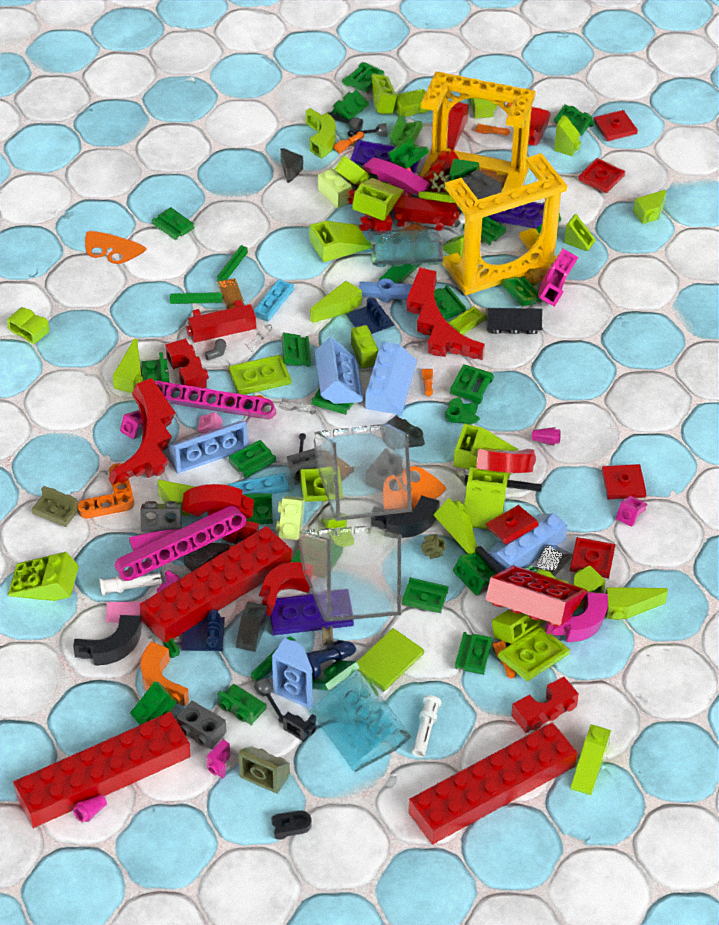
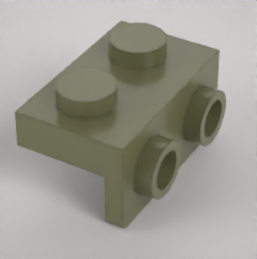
M43 486L41 488L42 496L33 506L32 514L66 527L78 513L77 499L54 488Z

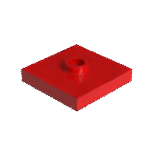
M624 110L596 116L593 120L607 142L636 135L638 129Z
M596 158L579 175L578 180L608 193L625 176V171Z
M640 464L602 466V475L608 500L627 499L629 496L646 498L647 493Z
M520 505L485 523L487 529L505 545L539 526L538 521Z
M576 537L570 572L576 573L578 570L585 569L590 565L600 576L609 579L616 544Z

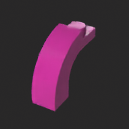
M564 248L561 249L540 285L538 291L540 299L555 307L564 292L562 290L563 284L579 257Z
M587 592L583 603L584 613L579 616L570 617L561 626H552L547 622L546 634L566 635L567 642H578L590 638L600 629L608 608L607 594Z

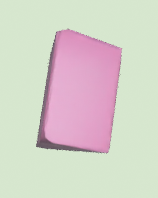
M216 412L200 416L197 431L206 433L210 430L222 427L223 420Z

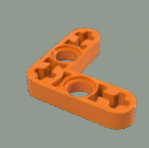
M120 463L110 466L109 476L114 468L121 465ZM129 479L124 483L112 485L114 494L81 500L78 503L79 515L86 519L131 510L134 506V497ZM118 485L127 486L125 489L116 488ZM106 502L111 504L109 507L105 508L101 506L103 503Z

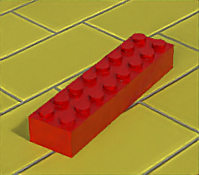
M265 526L140 603L141 621L162 642H169L171 638L175 639L207 618L211 610H221L262 584L268 573L275 567L290 563L292 560V549L270 528Z
M168 712L13 781L15 794L32 827L36 828L73 811L78 802L100 794L106 796L190 758V743L173 714Z
M551 722L409 798L408 813L433 845L574 768L578 752L556 725Z

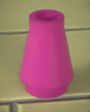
M556 427L533 430L532 441L553 446L560 443L561 431L556 429Z
M100 794L78 802L73 808L74 814L80 822H89L102 808L107 806V801Z

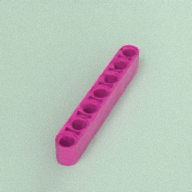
M154 381L158 388H162V394L169 404L261 419H272L276 415L275 405L267 398ZM175 391H180V395L178 397H172V394ZM193 394H198V398L196 400H190V397ZM211 397H217L214 403H208ZM229 400H235L233 406L228 407L226 403ZM247 403H253L251 409H244ZM265 406H271L269 412H262Z
M226 507L120 557L115 562V569L123 580L131 581L241 529L246 523V518L237 507Z

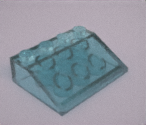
M435 229L368 232L371 262L376 267H385L387 264L399 267L410 263L413 266L421 265V263L437 265L439 262H443V241L439 232L435 231Z
M359 670L354 671L310 710L354 772L396 751L412 737L370 680Z

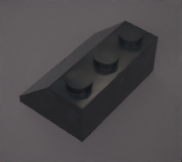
M486 308V330H491L490 333L501 334V330H509V334H519V330H527V334H538V330H542V309Z

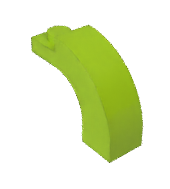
M309 108L306 110V124L318 131L317 134L309 138L310 152L322 159L333 150V146L336 144V124L327 112L321 115Z

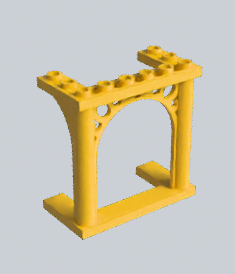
M435 71L421 102V108L433 110L432 147L419 176H423L428 172L438 153L444 150H452L447 149L450 109L461 100L479 98L495 103L508 114L506 125L513 127L511 161L454 150L460 160L478 162L479 171L483 173L507 177L502 192L523 186L529 172L525 160L528 151L531 106L535 99L536 91ZM451 91L460 93V96H455ZM505 102L513 104L512 106H506Z
M542 153L527 157L525 160V164L539 181L478 200L462 178L445 183V189L465 215L462 258L458 253H453L442 257L441 263L465 296L500 285L504 279L521 278L522 276L525 277L549 269L550 265L557 258L555 249L561 193L567 191V184ZM545 198L541 233L539 234L533 228L519 232L520 240L529 251L520 258L506 264L493 265L485 262L480 254L482 218Z

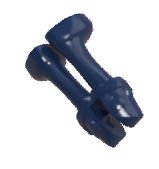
M337 640L333 644L326 646L325 649L306 653L312 668V680L320 676V665L323 662L344 660L355 653L356 646L349 641Z

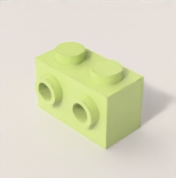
M332 168L318 174V190L334 206L340 208L349 203L348 198H351L349 191L352 190L349 182H346Z
M285 496L282 501H279L278 513H281L280 521L277 520L276 532H279V538L293 540L301 538L305 498Z

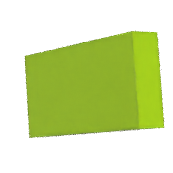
M473 306L448 322V324L463 335L484 322L486 315Z

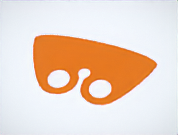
M87 231L86 252L94 258L103 257L106 255L107 249L112 248L113 251L109 252L107 256L108 261L114 264H121L146 251V247L122 237L97 231ZM97 247L103 250L99 255H94L91 252L93 248ZM116 253L123 256L119 261H114L111 257Z
M417 466L409 467L404 477L407 484L411 486V490L407 491L405 489V484L401 478L396 476L387 478L383 485V508L393 513L409 512L416 507L421 495L436 499L446 490V486L426 470ZM411 471H417L420 474L418 482H412L409 479ZM391 481L399 482L400 490L398 492H392L389 489Z

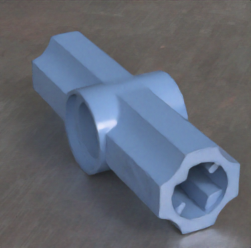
M386 278L379 282L360 281L359 289L362 290V297H376L382 302H390L393 299H407L413 284H397L391 279Z

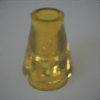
M549 267L528 269L524 277L535 286L543 281Z

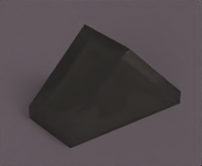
M280 148V162L286 181L290 183L303 170V156L285 148Z
M546 545L535 568L536 570L549 571L555 577L572 558V554L557 545Z

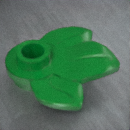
M456 397L449 402L445 418L451 423H477L480 420L475 415L478 404H463L461 398Z

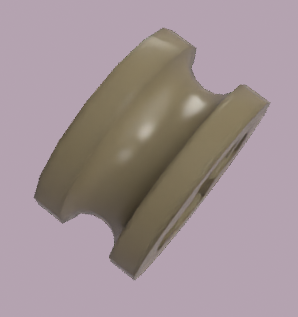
M332 626L328 629L322 627L323 645H326V643L333 644Z

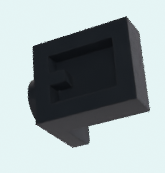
M287 712L283 717V730L303 742L308 736H312L317 729L316 716L314 714H311L306 721L290 712Z

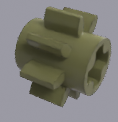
M441 171L440 175L433 173L435 177L430 179L433 182L431 188H438L437 191L439 193L442 191V188L447 191L445 183L449 182L448 178L450 175L445 176L444 171ZM438 179L444 181V184L440 185V183H438Z
M437 534L424 537L425 542L421 544L423 554L429 556L430 559L443 556L442 551L446 549L444 539L438 537Z

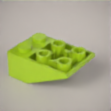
M373 178L361 183L356 190L352 209L377 219L385 220L404 189Z
M325 220L309 225L310 242L323 263L371 248L370 243L357 224Z
M464 424L454 450L453 466L464 469L476 468L478 449L487 447L507 451H518V449L482 427Z
M470 467L464 503L466 508L464 510L470 515L473 528L487 529L485 523L503 514L508 483L507 472Z
M66 551L17 563L8 596L48 601L70 598L79 565Z

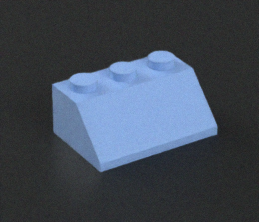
M284 638L272 656L274 694L311 709L313 703L312 668L303 645Z

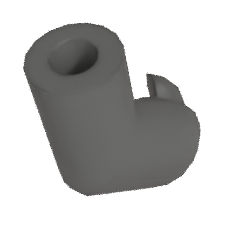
M217 339L214 343V349L205 352V357L208 361L224 355L227 346L224 339Z

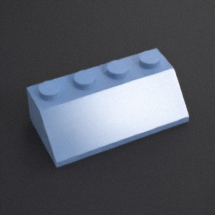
M329 337L315 350L321 396L334 404L363 401L357 357L333 338Z
M381 341L366 391L365 409L402 415L417 360L400 344Z
M238 421L168 445L169 459L177 474L228 457L247 447V423L245 421Z
M554 513L538 514L534 517L538 521V527L506 545L499 541L486 550V552L502 570L513 565L526 568L566 540L567 524Z

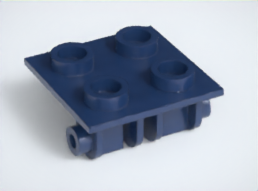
M372 297L366 300L365 307L346 313L354 327L367 325L371 334L394 326V323L381 305Z
M211 610L207 618L183 633L181 650L223 651L225 617H220L217 610Z

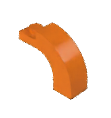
M150 641L141 658V673L145 690L147 691L154 681L160 682L172 695L171 697L177 701L176 704L185 707L189 702L188 688L174 683L162 675L163 670L170 662L169 649Z

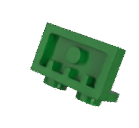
M564 104L554 118V122L558 123L563 115L567 116L581 136L589 126L593 127L594 125L590 114L582 113L572 105Z
M408 138L391 150L388 156L391 163L407 169L427 155L429 151L427 147L415 145L413 138Z
M163 352L159 353L160 360L141 361L143 381L152 378L154 381L170 383L169 372H165V370H168L167 359H163Z
M243 494L254 499L253 516L246 519V521L259 524H273L272 494Z
M477 553L460 555L453 568V572L476 596L481 594L484 587L489 586L490 577L496 575Z
M234 683L225 693L221 690L217 693L218 705L222 710L229 711L238 720L245 721L250 725L267 709L266 703Z

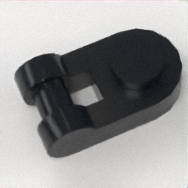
M306 811L280 813L271 817L272 825L275 826L273 831L274 837L277 840L285 839L287 836L307 833L312 827V818ZM284 823L290 824L289 826H283Z

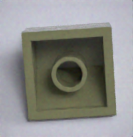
M253 746L241 749L238 753L240 777L278 794L290 775V763L282 757H276L264 749H258Z

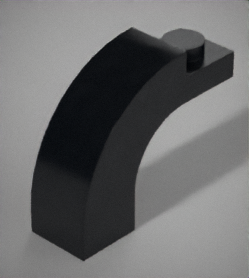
M421 495L416 507L406 513H393L374 507L371 512V525L380 529H386L387 536L392 538L417 536L428 530L436 521V517L433 514L439 509L440 501Z
M120 615L117 630L105 639H74L75 658H91L94 660V665L99 666L112 664L125 658L135 649L140 640L142 631L141 616Z

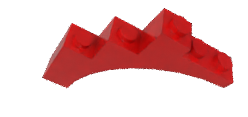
M419 267L407 297L406 306L407 311L413 314H420L417 320V332L430 335L428 353L434 356L446 357L447 352H451L456 355L460 354L472 359L483 360L485 344L462 335L450 326L441 315L434 298L437 272Z
M152 378L137 383L132 392L142 417V441L139 449L130 459L112 470L108 478L112 485L124 483L133 476L139 477L144 473L148 478L154 475L160 476L165 472L169 462L162 451L168 448L172 439L166 427L172 423L176 413Z

